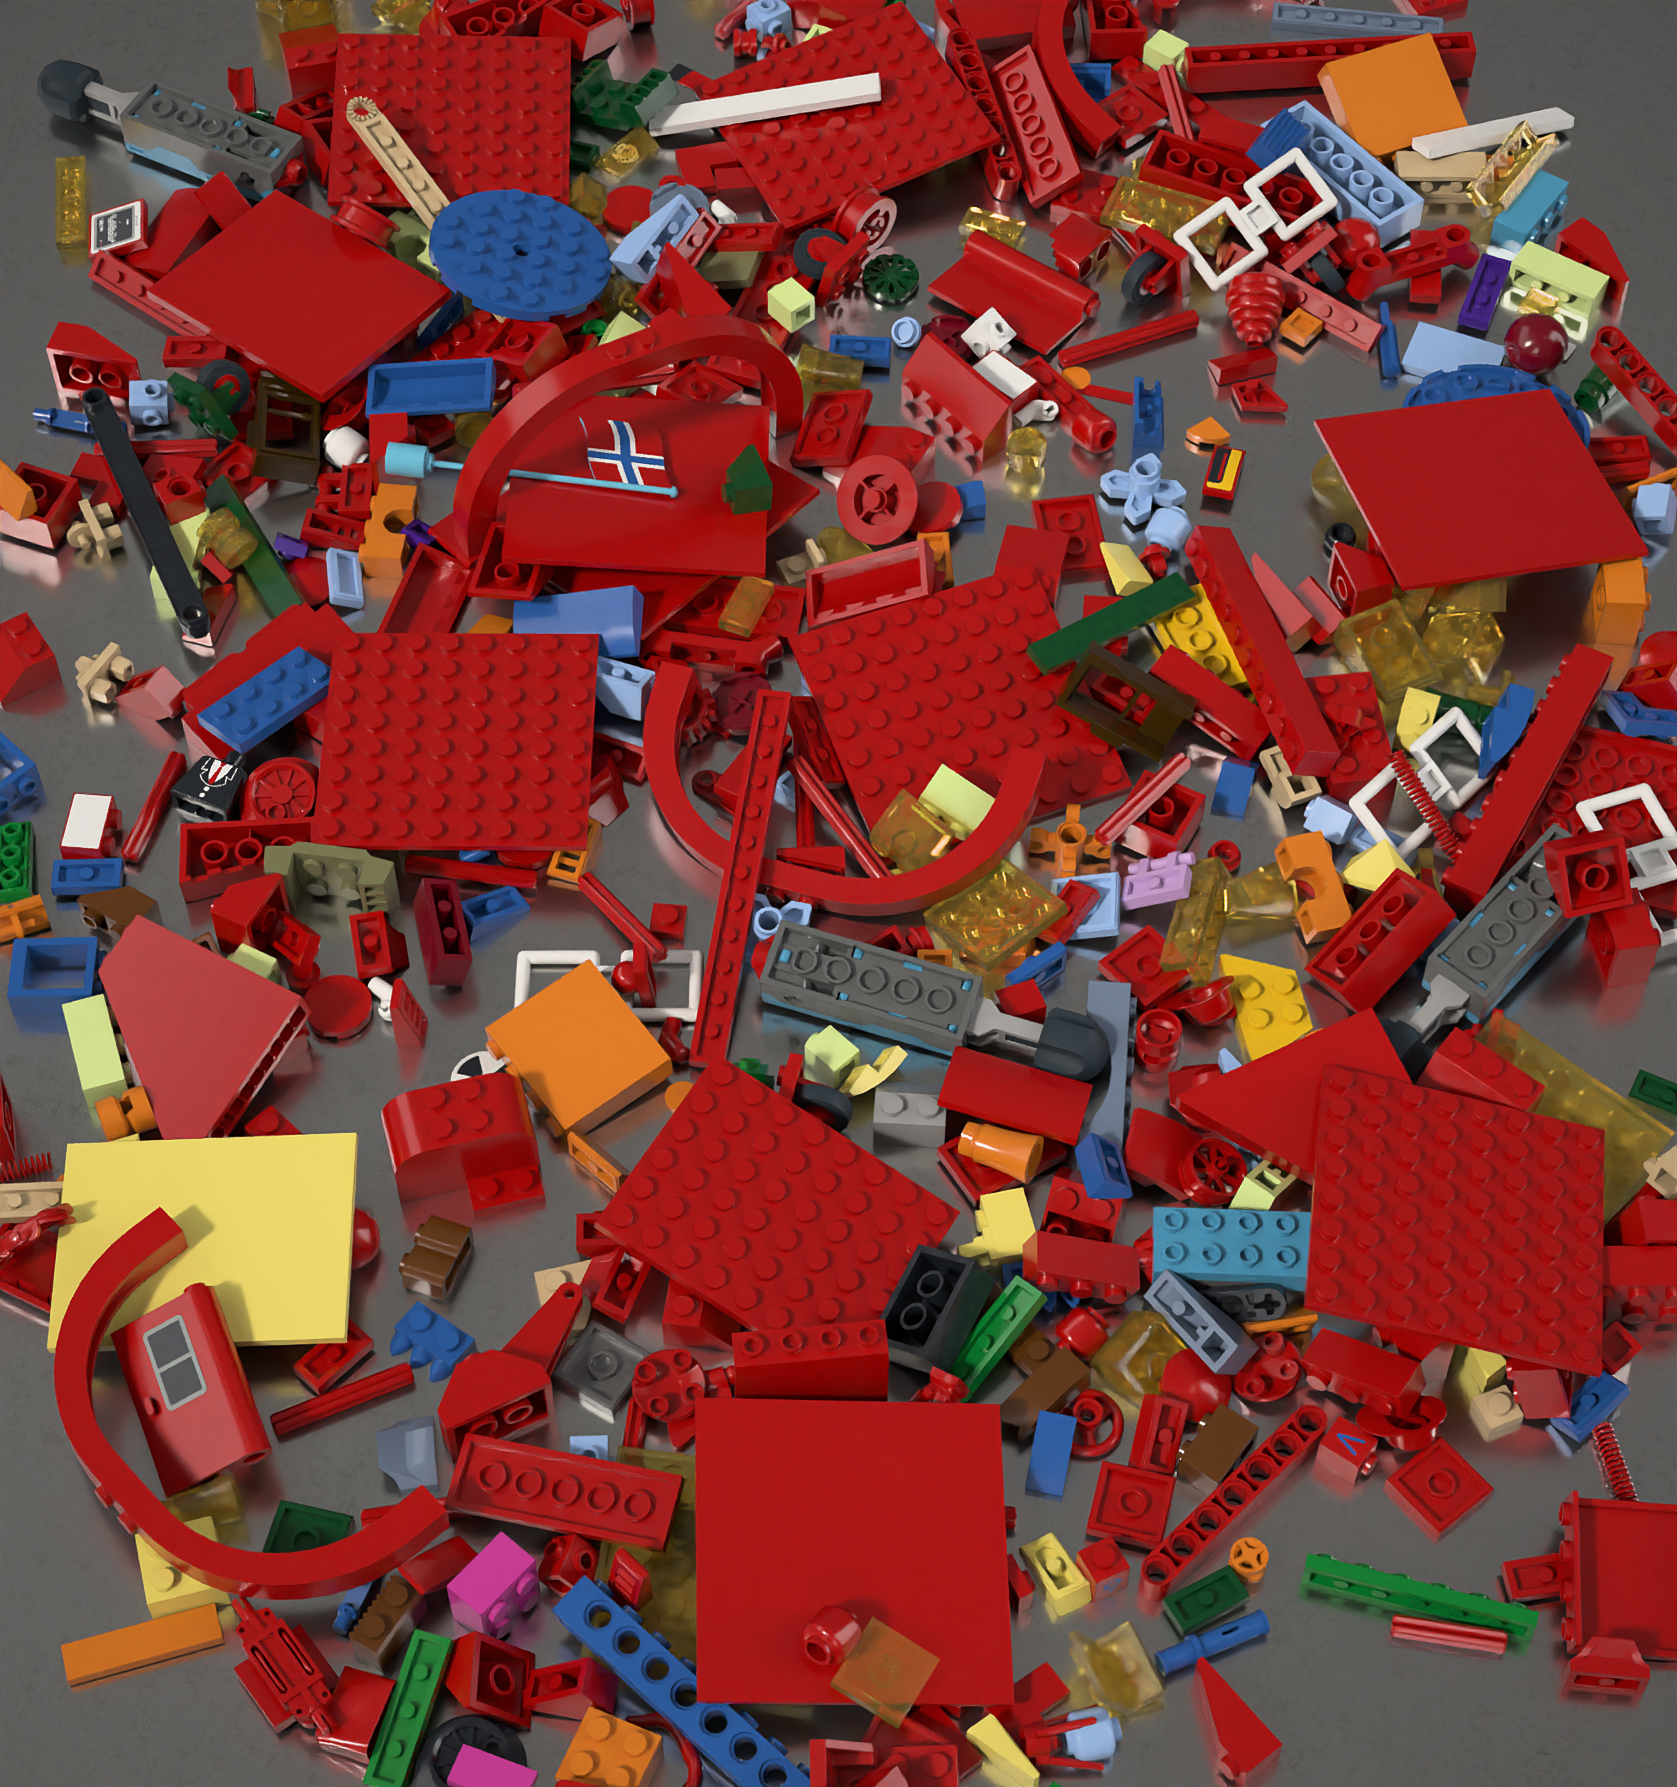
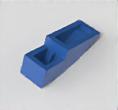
M1510 683L1498 699L1497 706L1493 708L1483 722L1477 778L1484 780L1492 773L1520 737L1533 707L1534 689Z

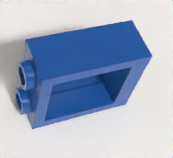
M0 732V752L18 768L0 781V815H2L19 800L32 794L37 787L42 785L37 765Z
M98 937L14 939L7 992L13 1016L64 1015L62 1004L104 994L105 997V988L98 970L102 965L104 957L107 955V951L101 949ZM86 961L84 988L31 989L34 962Z

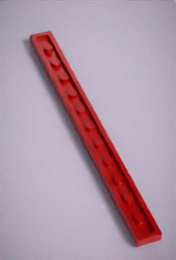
M758 689L688 1059L689 1065L693 1067L706 1068L716 1053L727 1059L792 704L791 692Z

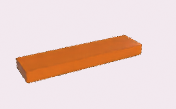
M211 1603L61 1645L67 1681L72 1686L224 1643L216 1605Z

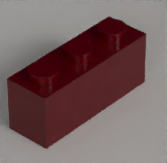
M423 878L412 905L428 984L462 986L473 958L456 879Z

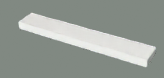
M1558 107L1415 137L1412 141V148L1426 158L1433 159L1570 129L1574 125L1575 117Z

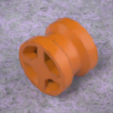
M1244 1537L1238 1539L1233 1544L1230 1550L1228 1565L1231 1566L1242 1585H1253L1262 1580L1265 1575L1269 1552L1260 1540L1254 1537ZM1241 1564H1251L1252 1568L1245 1565L1242 1566Z

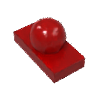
M645 942L633 943V961L620 962L613 968L610 978L611 984L620 994L631 995L638 992L642 1008L657 1007V979L648 945Z

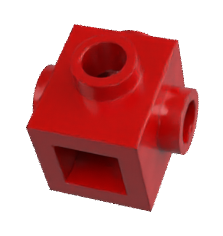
M577 1534L553 1537L544 1549V1558L537 1571L538 1579L560 1597H564L584 1575L592 1582L594 1581L603 1554L591 1546L592 1542L590 1539L579 1537Z

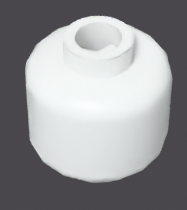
M348 426L331 430L323 442L322 448L325 449V459L341 471L342 465L368 463L370 460V454L368 453L369 441Z

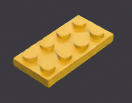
M1201 583L1190 587L1197 595L1192 603L1149 624L1164 650L1172 644L1177 649L1188 653L1191 659L1205 669L1213 671L1220 680L1231 688L1239 691L1250 688Z

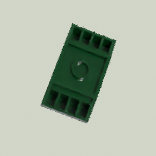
M592 60L570 83V115L578 117L587 124L628 131L631 127H646L647 123L654 119L655 115L662 111L663 107L679 94V91L670 74L663 70L652 68L636 84L614 80L607 60Z

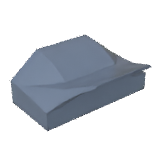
M434 1416L397 1421L392 1427L376 1432L378 1469L387 1473L396 1481L401 1495L411 1494L422 1484L429 1492L439 1491Z

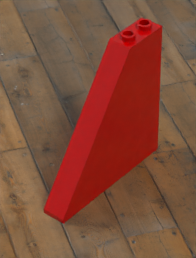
M138 914L132 923L124 929L122 937L113 950L104 957L102 965L98 970L163 1140L227 1138L312 1013V1010L302 996Z
M1370 1007L1178 1094L1175 1106L1178 1112L1313 1186L1323 1064L1409 1084L1413 1083L1373 1008Z

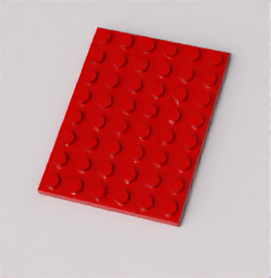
M716 1053L596 1220L594 1228L749 1330L760 1331L878 1320L918 1244L937 1249L958 1218L960 1211Z

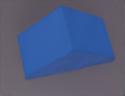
M1228 755L1222 762L1211 810L1244 818L1261 763Z

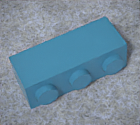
M1537 168L1495 218L1490 242L1515 254L1521 251L1527 241L1536 244L1542 230H1548L1553 223L1556 213L1563 212L1567 206L1569 196L1566 194L1569 182Z

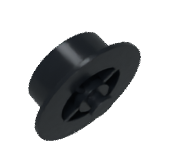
M482 1714L462 1715L445 1721L435 1728L424 1740L416 1759L415 1777L418 1787H451L447 1784V1778L463 1744L527 1767L526 1752L518 1735L504 1722Z

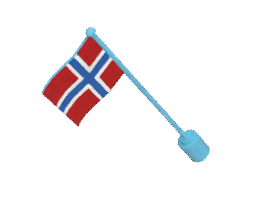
M580 417L587 435L588 463L594 479L512 469L508 476L671 495V498H675L678 495V489L675 486L671 487L664 468L663 444L658 429L655 425ZM396 442L388 443L385 456L386 474L424 479L427 476V472H433L434 467L462 470L464 465L462 463L435 460L434 454L429 453L428 446Z

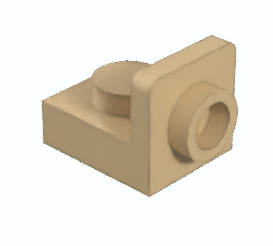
M812 538L806 540V552L776 561V569L785 586L799 588L806 587L805 571L828 565L824 550L817 548Z

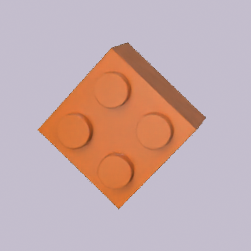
M1642 557L1599 563L1591 591L1596 644L1635 645L1638 632H1643L1645 625L1644 611L1648 612L1650 610L1651 594L1650 592H1645V586L1648 582V568L1643 567Z
M589 1706L555 1775V1782L566 1779L601 1787H648L664 1755L662 1736Z

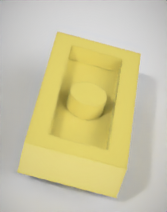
M1408 687L1392 748L1410 753V745L1434 724L1441 696Z

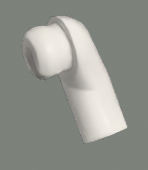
M715 200L711 204L710 212L719 219L718 224L737 223L736 213L723 202Z
M1033 400L1012 416V423L1018 429H1022L1031 421L1053 420L1058 414V405L1051 400Z
M375 976L371 979L367 988L369 992L381 999V1008L378 1007L379 1015L385 1020L392 1021L389 1006L393 986Z

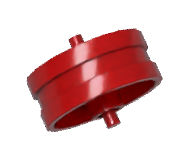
M1216 1138L1200 1140L1181 1158L1178 1166V1178L1184 1192L1193 1201L1211 1208L1225 1206L1233 1199L1245 1176L1248 1175L1247 1165L1242 1155L1233 1145ZM1200 1153L1208 1154V1161ZM1194 1162H1195L1200 1168H1194ZM1224 1184L1232 1187L1231 1192L1227 1193Z

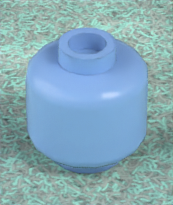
M1171 506L1170 508L1163 507L1157 509L1145 530L1148 546L1161 544L1162 547L1169 548L1170 553L1179 552L1192 531V525L1187 518V513L1179 507Z
M1102 1706L1070 1712L1067 1722L1088 1717H1095L1097 1722L1094 1725L1062 1733L1067 1755H1073L1075 1759L1082 1761H1096L1112 1757L1116 1749L1115 1742L1122 1741L1118 1718H1110L1108 1711Z

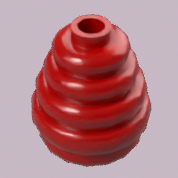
M1248 272L1236 275L1229 281L1224 300L1225 305L1228 307L1227 314L1232 320L1233 328L1237 331L1236 336L1239 340L1245 342L1247 347L1257 348L1263 346V342L1268 341L1272 337V330L1276 328L1277 320L1281 317L1286 296L1282 290V282L1272 274Z

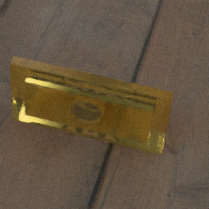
M635 127L603 153L595 164L614 177L621 179L655 151L659 144L644 127Z

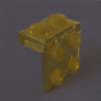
M1129 1621L1096 1641L1076 1630L1068 1634L1072 1644L1069 1647L1070 1655L1079 1668H1084L1089 1678V1681L1086 1682V1687L1097 1703L1102 1702L1111 1710L1115 1709L1130 1716L1168 1692L1136 1628Z

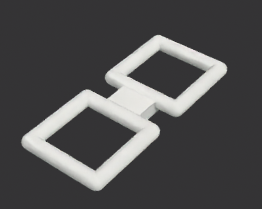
M1299 148L1291 149L1244 183L1243 188L1253 201L1239 211L1229 197H1224L1174 233L1173 238L1176 243L1187 251L1189 260L1213 291L1220 290L1236 275L1244 273L1268 255V248L1259 237L1266 230L1272 227L1281 240L1288 241L1337 206V198ZM1295 162L1323 201L1289 226H1286L1259 190V187ZM1223 212H1226L1254 251L1219 276H1216L1188 237Z
M1453 707L1410 745L1409 750L1421 766L1414 773H1418V777L1421 778L1420 782H1424L1423 787H1427L1426 791L1430 792L1429 796H1432V800L1436 801L1443 796L1452 809H1459L1497 774L1498 766L1484 780L1477 778L1478 774H1476L1458 792L1455 791L1426 751L1433 742L1455 724L1477 755L1480 756L1481 736L1462 710L1458 707ZM1392 763L1350 799L1349 806L1376 843L1386 839L1404 860L1432 834L1431 830L1436 826L1428 828V825L1434 821L1428 824L1424 822L1404 842L1396 847L1365 804L1393 778L1396 777L1400 781L1404 777H1397L1400 772L1394 773V770L1398 767L1391 768L1394 764Z
M1642 783L1579 802L1576 810L1587 830L1594 832L1603 830L1593 812L1641 798L1664 838L1626 849L1628 863L1631 862L1638 874V877L1630 879L1631 888L1637 887L1638 890H1643L1677 879V865H1675L1668 853L1669 850L1677 848V831L1648 784ZM1650 911L1652 926L1659 930L1661 936V947L1676 943L1677 928L1662 932Z
M595 950L521 951L517 955L514 1008L529 999L531 964H582L590 959L611 986L610 978L615 966H600V954ZM625 950L621 954V962L633 961V950ZM668 950V957L659 963L690 964L689 1008H633V994H620L615 990L641 1022H664L666 1017H675L681 1022H696L703 984L704 955L700 950Z

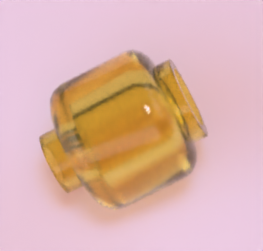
M612 272L608 286L598 301L604 310L616 316L621 311L629 315L638 307V304L633 299L640 291V288L632 279L620 273Z
M1023 427L1013 431L1007 439L1006 460L1008 465L1014 471L1022 474L1037 472L1044 466L1047 455V439L1045 435L1032 427Z

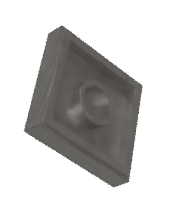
M593 1319L552 1372L551 1381L613 1417L632 1392V1379L635 1367L652 1353Z

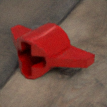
M1326 703L1324 711L1336 723L1337 732L1342 737L1348 738L1359 731L1374 729L1377 720L1363 716L1362 711L1355 706L1346 705L1338 707Z

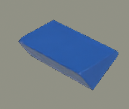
M461 292L458 294L451 293L452 298L438 309L417 337V343L428 347L452 327L464 311L463 294Z
M1090 1132L1075 1148L1087 1196L1092 1199L1130 1198L1133 1195L1118 1144Z

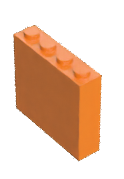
M1431 32L1326 63L1317 75L1338 128L1382 165L1383 162L1389 160L1395 163L1396 151L1417 152L1412 148V141L1415 137L1468 126Z
M590 959L485 1028L488 1042L485 1043V1046L491 1056L496 1061L502 1059L507 1066L505 1068L506 1073L512 1074L521 1080L523 1087L527 1091L525 1097L531 1107L536 1112L541 1109L547 1116L545 1122L555 1137L562 1135L567 1143L568 1134L571 1131L583 1135L673 1074L671 1058Z

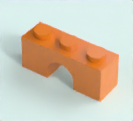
M380 483L377 496L372 495L370 503L372 517L371 520L367 519L365 522L364 535L366 542L365 544H360L358 554L359 562L364 564L365 576L391 579L403 578L409 558L406 534H396L394 532L402 530L404 526L416 518L418 519L420 501L417 486Z
M1322 830L1286 837L1274 850L1284 882L1292 880L1305 881L1313 888L1316 899L1306 900L1296 912L1306 944L1330 940L1354 914L1353 907L1350 903H1347L1343 891L1342 876L1339 872H1336L1332 861V848L1329 842L1325 841Z

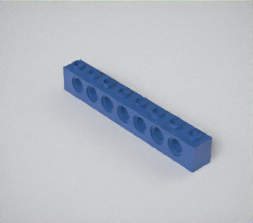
M584 1575L552 1609L555 1619L739 1787H769L764 1780L766 1775L772 1770H781L787 1775L785 1783L780 1787H810V1769L801 1762L797 1767L785 1757L788 1750L773 1736L766 1740L755 1729L759 1724L743 1709L736 1713L728 1704L697 1703V1701L690 1707L680 1706L677 1703V1698L681 1692L693 1690L697 1693L696 1666L684 1656L680 1660L668 1651L672 1647L671 1644L656 1630L649 1634L639 1624L643 1619L630 1606L625 1604L623 1608H620L611 1599L614 1593L600 1579L597 1578L592 1582ZM599 1612H607L611 1615V1621L603 1628H596L591 1625L593 1616ZM627 1638H636L640 1641L638 1650L632 1654H624L619 1650L620 1644ZM664 1664L669 1667L668 1675L664 1679L656 1681L648 1677V1672L652 1666ZM716 1716L725 1718L728 1724L723 1732L713 1734L706 1730V1724L711 1718ZM743 1743H751L757 1748L756 1755L747 1761L740 1760L735 1756L736 1749Z

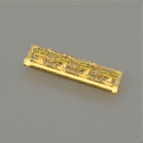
M85 156L55 158V242L58 251L88 248L87 162Z

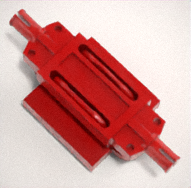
M239 1595L240 1603L235 1598L231 1606L242 1619L235 1631L243 1643L241 1644L248 1657V1659L233 1668L240 1682L276 1733H279L296 1720L303 1727L309 1729L318 1726L324 1736L330 1734L329 1728L334 1732L338 1724L326 1709L334 1702L332 1693L339 1680L338 1675L301 1624L290 1630L282 1618L278 1620L269 1607L255 1611L247 1597Z

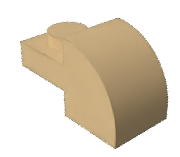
M1279 746L1261 751L1259 759L1273 785L1270 792L1281 807L1287 809L1310 801L1313 798L1316 799L1317 796L1321 795L1322 790L1315 776L1292 775Z

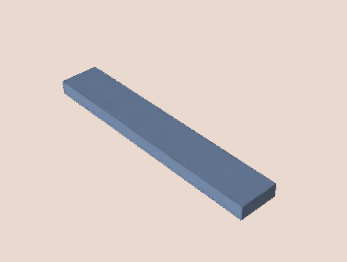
M1274 2L1271 29L1361 38L1416 35L1429 32L1434 34L1444 32V18Z

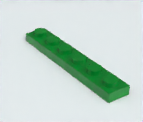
M1308 1553L1301 1580L1303 1584L1455 1623L1505 1630L1508 1636L1529 1642L1536 1629L1539 1615L1538 1611L1530 1610L1521 1603L1511 1602L1506 1604L1494 1601L1482 1593L1473 1592L1467 1594L1455 1591L1443 1583L1428 1584L1416 1581L1407 1574H1388L1377 1571L1368 1564L1356 1563L1353 1565L1338 1561L1334 1556L1324 1553L1316 1555Z

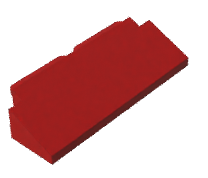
M306 602L302 605L295 604L290 606L249 638L245 643L246 649L240 654H229L183 691L186 709L189 710L181 718L186 739L206 755L223 761L229 751L236 750L199 725L197 717L199 713L298 646L331 668L335 633L354 632L328 603L316 612Z

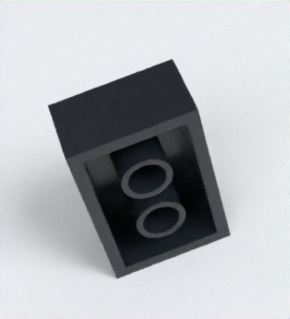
M918 1244L879 1318L885 1319L889 1361L930 1373L933 1366L949 1373L996 1283L993 1277L975 1259Z

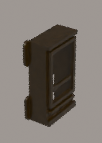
M267 371L260 372L255 391L254 420H250L247 424L246 444L253 448L251 476L307 484L310 487L317 488V478L321 474L319 459L323 405L304 391L274 373ZM267 399L311 405L310 414L267 408ZM267 414L298 418L305 422L310 420L309 454L265 447Z
M1092 640L1060 688L1056 705L1091 724L1090 732L1112 746L1120 747L1124 743L1159 763L1162 760L1166 744L1184 718L1190 720L1193 716L1197 699L1191 695L1186 696L1097 645V641ZM1092 666L1137 689L1121 714L1077 690ZM1141 693H1144L1157 702L1139 726L1125 718V716Z

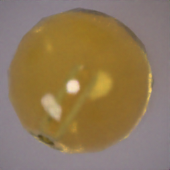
M1327 453L1318 460L1312 469V496L1319 506L1330 513L1345 515L1357 512L1359 509L1330 454Z

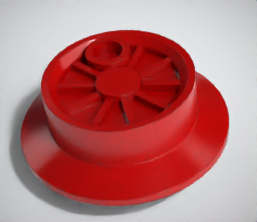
M871 455L855 462L845 472L837 492V511L845 529L857 540L873 545L887 544L901 537L911 526L918 509V489L915 479L903 463L890 456Z
M296 757L276 758L260 765L246 779L240 793L239 809L242 820L314 816L319 768L307 760Z

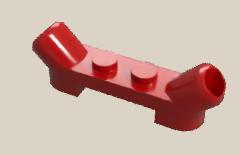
M1460 224L1447 225L1435 229V238L1388 253H1383L1380 247L1361 252L1356 259V269L1345 279V287L1354 299L1366 302L1381 286L1449 265L1469 270L1477 263L1480 251L1478 246L1470 241L1471 233L1467 227Z
M661 625L644 640H640L641 649L638 659L644 666L650 655L683 660L691 665L734 670L735 673L741 671L753 672L765 680L768 667L782 660L784 650L780 639L771 632H766L747 642L726 637L718 638L697 635L695 633L667 631Z

